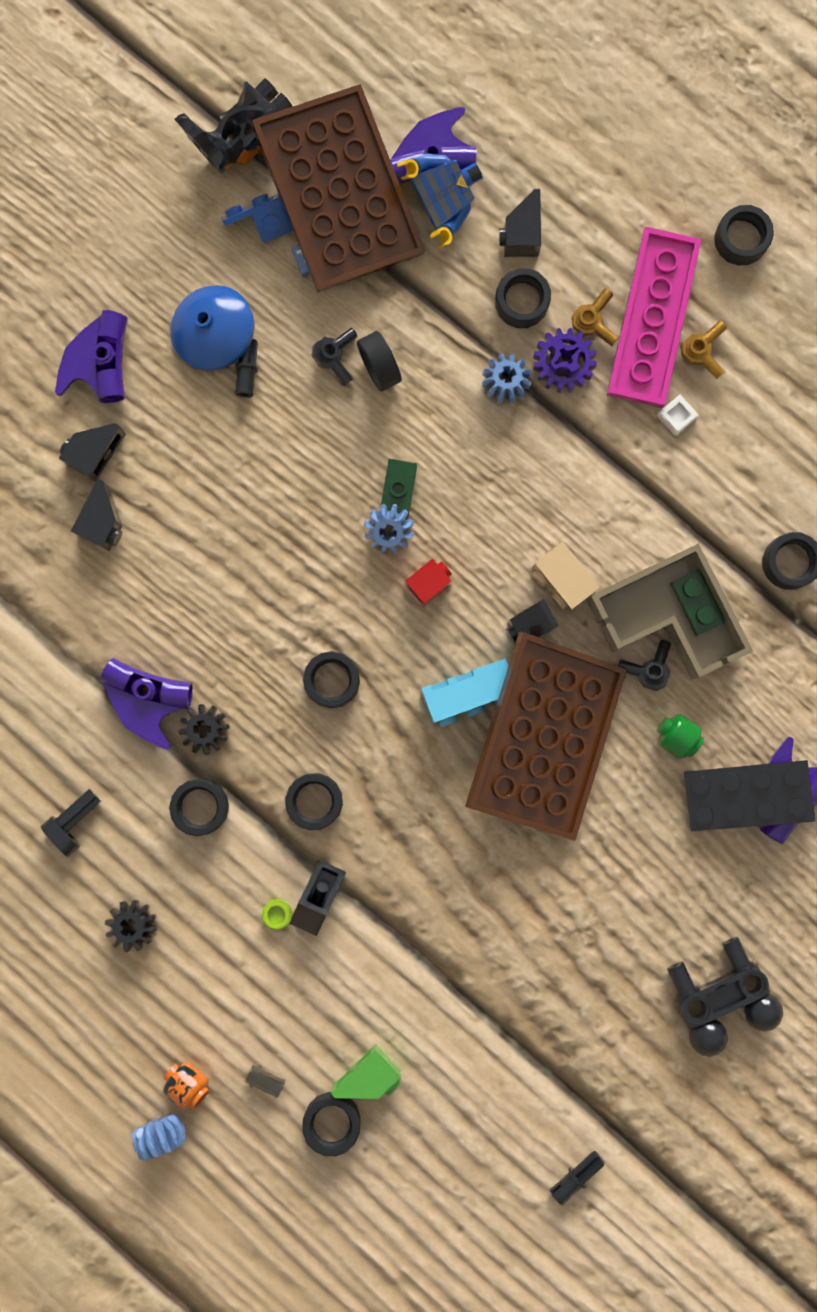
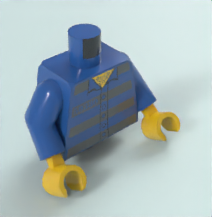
M423 154L397 163V167L403 165L406 167L407 174L401 177V179H410L433 227L438 229L431 233L430 238L432 239L437 235L440 236L442 242L438 249L450 244L452 236L462 227L471 211L470 202L474 200V196L469 186L483 179L478 165L473 163L461 170L456 160L450 161L446 155Z

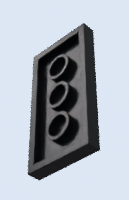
M808 760L684 772L691 832L815 822Z

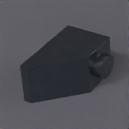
M534 189L506 217L504 228H499V246H504V257L539 256L541 249L540 189Z
M115 423L74 433L71 439H67L62 444L60 449L61 455L58 459L68 467L96 482L126 433Z
M97 478L71 532L110 551L112 546L118 544L122 536V531L120 530L122 523L110 487Z
M545 599L509 619L507 622L509 628L506 631L515 645L519 632H525L541 638L552 632L559 625Z
M319 859L289 924L317 936L346 872Z

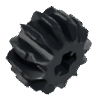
M199 704L198 714L193 708H189L187 711L191 720L183 717L180 719L181 723L187 725V729L178 730L179 735L188 734L189 736L184 739L182 744L188 746L194 742L192 746L193 753H198L202 746L204 755H209L211 751L210 744L216 751H219L221 745L217 740L228 741L229 739L228 736L221 734V730L230 729L229 724H220L226 718V714L220 713L215 717L217 707L213 705L207 712L206 706ZM202 722L205 725L211 726V732H206L207 737H204L202 733H198V727H203Z
M133 900L130 906L126 901H122L119 905L120 910L117 908L110 910V914L114 919H107L105 921V925L113 927V930L106 933V937L110 938L115 935L117 939L113 942V947L116 948L123 942L124 952H129L132 945L136 951H140L143 949V942L150 944L153 941L149 933H155L158 927L149 924V922L157 918L156 914H151L150 916L145 914L150 908L148 904L139 910V900ZM134 920L136 922L134 930L130 932L127 929L129 926L128 922Z

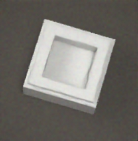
M680 394L656 415L675 437L699 417L696 411Z

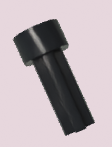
M88 789L57 818L51 816L40 827L51 842L65 856L69 857L80 847V844L69 830L94 809L101 800L91 789Z

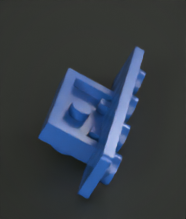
M266 193L251 200L253 205L243 209L241 205L229 208L225 211L226 216L221 218L223 224L227 226L252 216L263 243L293 231L279 194L268 197Z

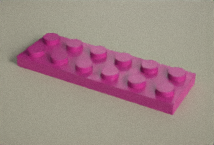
M645 226L607 396L659 408L665 406L702 239Z

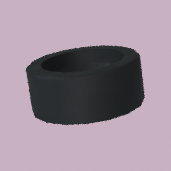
M753 205L736 206L730 209L718 224L714 235L715 247L719 255L727 262L737 266L750 265L758 261L771 245L774 236L773 223L769 215L761 208ZM746 221L757 228L760 234V242L754 249L742 250L730 242L727 231L733 222Z
M517 268L508 272L500 280L495 295V308L499 317L506 324L515 328H529L537 325L545 317L551 302V289L547 279L539 272L530 268ZM526 283L538 291L540 303L533 312L519 314L508 307L506 294L512 285Z
M375 331L357 340V347L362 361L379 391L382 392L402 381L395 357L380 332Z
M789 532L774 539L766 547L762 557V568L766 578L774 586L784 590H796L811 584L817 578V542L811 536L801 532ZM796 544L807 553L809 567L803 576L788 578L779 571L776 565V555L783 546Z
M334 651L320 653L312 658L305 668L303 676L304 689L310 699L320 706L331 709L343 707L351 702L358 693L360 685L359 671L354 662L343 653ZM333 662L340 664L346 669L349 674V685L343 694L330 698L318 692L315 687L314 678L317 670L322 665Z
M320 773L305 774L297 778L288 788L285 797L286 811L290 819L297 826L307 830H321L331 825L340 815L343 806L342 792L338 784L329 776ZM309 784L324 786L332 798L330 811L320 819L306 818L297 807L298 793Z
M195 779L187 781L180 785L171 797L169 805L171 819L175 826L185 834L192 836L211 834L219 829L227 819L229 811L228 797L222 787L211 780ZM201 789L208 791L216 800V815L207 824H192L183 815V800L193 790Z
M331 1092L317 1096L309 1103L303 1117L302 1133L309 1147L318 1154L332 1157L339 1156L350 1150L355 1145L360 1134L361 1115L358 1107L350 1098H334ZM327 1106H337L343 1109L350 1121V1128L347 1134L336 1142H327L321 1139L314 1129L316 1114Z

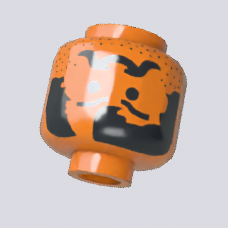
M189 1062L182 1064L180 1067L177 1064L173 1065L163 1078L167 1081L163 1088L164 1095L181 1110L188 1108L194 1110L209 1093L207 1088L208 1078Z

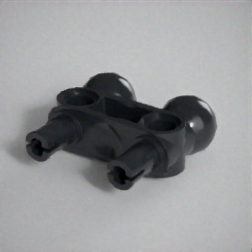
M738 937L731 938L722 943L733 967L731 972L699 987L694 985L684 962L676 963L667 968L678 992L675 998L678 1012L684 1019L687 1028L690 1029V1044L702 1056H717L727 1046V1030L722 1022L717 1020L721 1016L745 1006L744 1014L747 1022L754 1029L764 1032L774 1030L780 1025L783 1018L782 1004L776 996L770 993L768 978L761 972L757 963L749 961ZM754 975L756 986L753 990L746 991L744 980L747 976ZM694 1000H699L702 1010L698 1015L691 1016L688 1011L689 1004Z

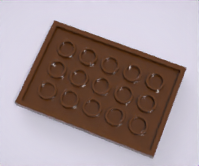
M361 84L252 120V129L317 293L425 253L423 243Z
M519 632L465 807L576 841L627 669L525 632Z

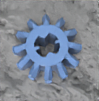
M502 353L498 355V362L490 359L488 361L489 368L483 369L482 376L486 378L482 381V387L490 388L487 394L489 398L494 397L496 394L499 395L497 400L499 404L503 402L504 397H507L510 404L514 403L515 395L523 398L525 396L524 389H529L531 382L527 379L531 375V370L523 369L526 363L524 359L517 363L514 362L516 356L514 353L510 355L509 360H506ZM502 375H508V379L512 377L511 382L505 383V379L501 380Z
M385 504L380 506V513L372 510L369 514L371 519L366 520L364 524L367 529H370L365 532V538L374 539L370 545L373 549L381 545L382 554H386L388 547L391 548L393 554L398 553L399 546L406 549L409 545L407 539H412L414 536V532L410 530L414 525V521L411 519L404 520L408 515V511L403 510L398 514V505L393 504L391 511H388ZM387 524L393 526L391 534L385 532Z
M168 1114L137 1127L131 1134L132 1144L139 1159L150 1160L182 1146L187 1139L184 1132L186 1130L178 1114Z

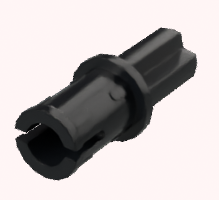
M252 339L246 352L239 358V363L235 365L237 380L234 394L243 398H251L254 394L255 373L258 372V367L256 366L258 342L255 339Z
M593 1151L575 1168H568L569 1172L549 1189L554 1199L563 1206L581 1188L585 1189L587 1187L586 1182L604 1167L605 1162L596 1151Z

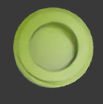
M273 899L263 907L262 920L268 928L281 930L290 923L292 908L285 900Z

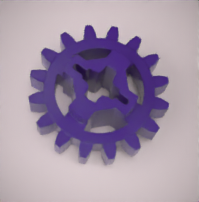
M557 328L554 337L548 332L545 335L546 342L539 340L537 344L539 351H535L533 359L538 362L534 363L533 370H541L538 380L546 379L548 381L547 389L554 384L557 386V393H560L563 387H567L568 392L571 393L573 392L574 384L582 388L585 384L584 379H591L593 373L590 370H594L597 362L591 359L595 358L597 352L596 350H589L592 343L591 340L582 341L583 332L574 336L572 328L568 329L567 334H563L562 330ZM549 350L552 360L549 364H546V353ZM560 357H561L563 360H566L567 358L570 359L569 364H568V362H566V361H564V362H562V363L559 362ZM580 357H583L584 362L582 370L579 369L580 365L577 363Z

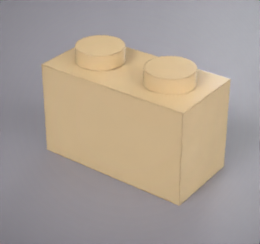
M563 541L532 566L535 571L532 573L535 580L540 586H547L553 593L551 599L560 610L565 608L568 613L600 588Z

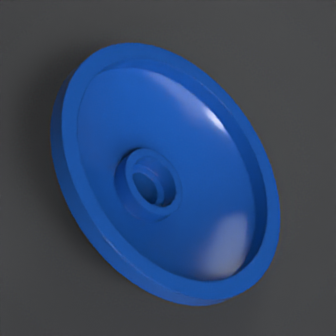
M211 285L197 289L182 300L172 317L170 337L174 350L184 362L199 370L214 371L228 367L246 352L252 341L255 327L253 312L244 297L229 287ZM205 317H208L207 322L201 323Z

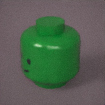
M677 714L671 719L664 718L657 728V733L660 734L658 739L659 745L679 759L694 756L704 740L701 737V728L681 714Z

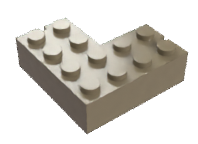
M699 543L586 599L597 623L603 621L605 624L601 631L612 652L665 627L691 680L700 678L724 666V664L753 652ZM699 569L725 623L695 636L670 583Z

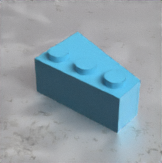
M506 659L474 669L457 677H451L433 686L429 685L421 688V694L432 723L439 722L440 727H444L457 722V715L467 712L468 717L484 712V705L495 702L497 705L508 669Z

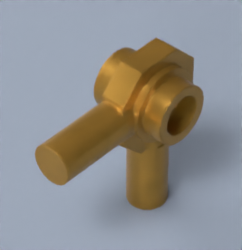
M605 288L592 305H580L571 317L572 328L577 332H583V336L596 334L611 347L619 337L602 325L601 311L611 300L613 293Z
M718 321L704 335L691 334L681 344V355L688 363L696 365L702 363L716 379L721 377L726 371L711 356L712 342L727 330L726 325L722 321Z

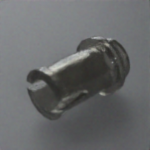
M252 1065L245 1083L249 1084L250 1089L254 1086L278 1098L286 1080L262 1070L261 1065L258 1067Z

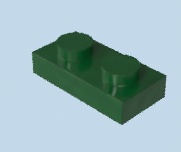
M699 569L670 583L695 636L725 623Z

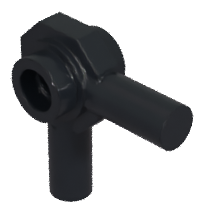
M353 328L348 329L336 339L323 337L312 346L311 356L318 366L327 369L331 368L344 386L353 380L352 376L340 362L342 349L358 337Z
M660 640L654 659L643 663V665L620 659L618 666L627 669L626 673L638 676L642 686L655 691L665 688L670 676V670L665 661L671 643L666 640Z

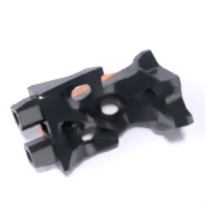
M264 78L255 88L247 81L244 82L238 102L231 109L219 115L221 120L215 131H204L185 113L178 115L174 120L209 163L222 174L234 163L247 164L260 150L251 126L252 120L293 106L284 94H279L275 87ZM239 133L238 137L227 141L229 135Z

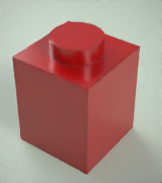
M432 558L405 581V585L422 606L425 607L451 585L452 581L449 577L452 573L442 561L437 564Z

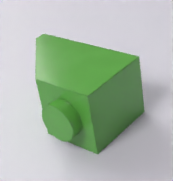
M375 1044L332 1086L331 1094L334 1098L379 1099L384 1093L389 1096L401 1083L399 1081L401 1069Z

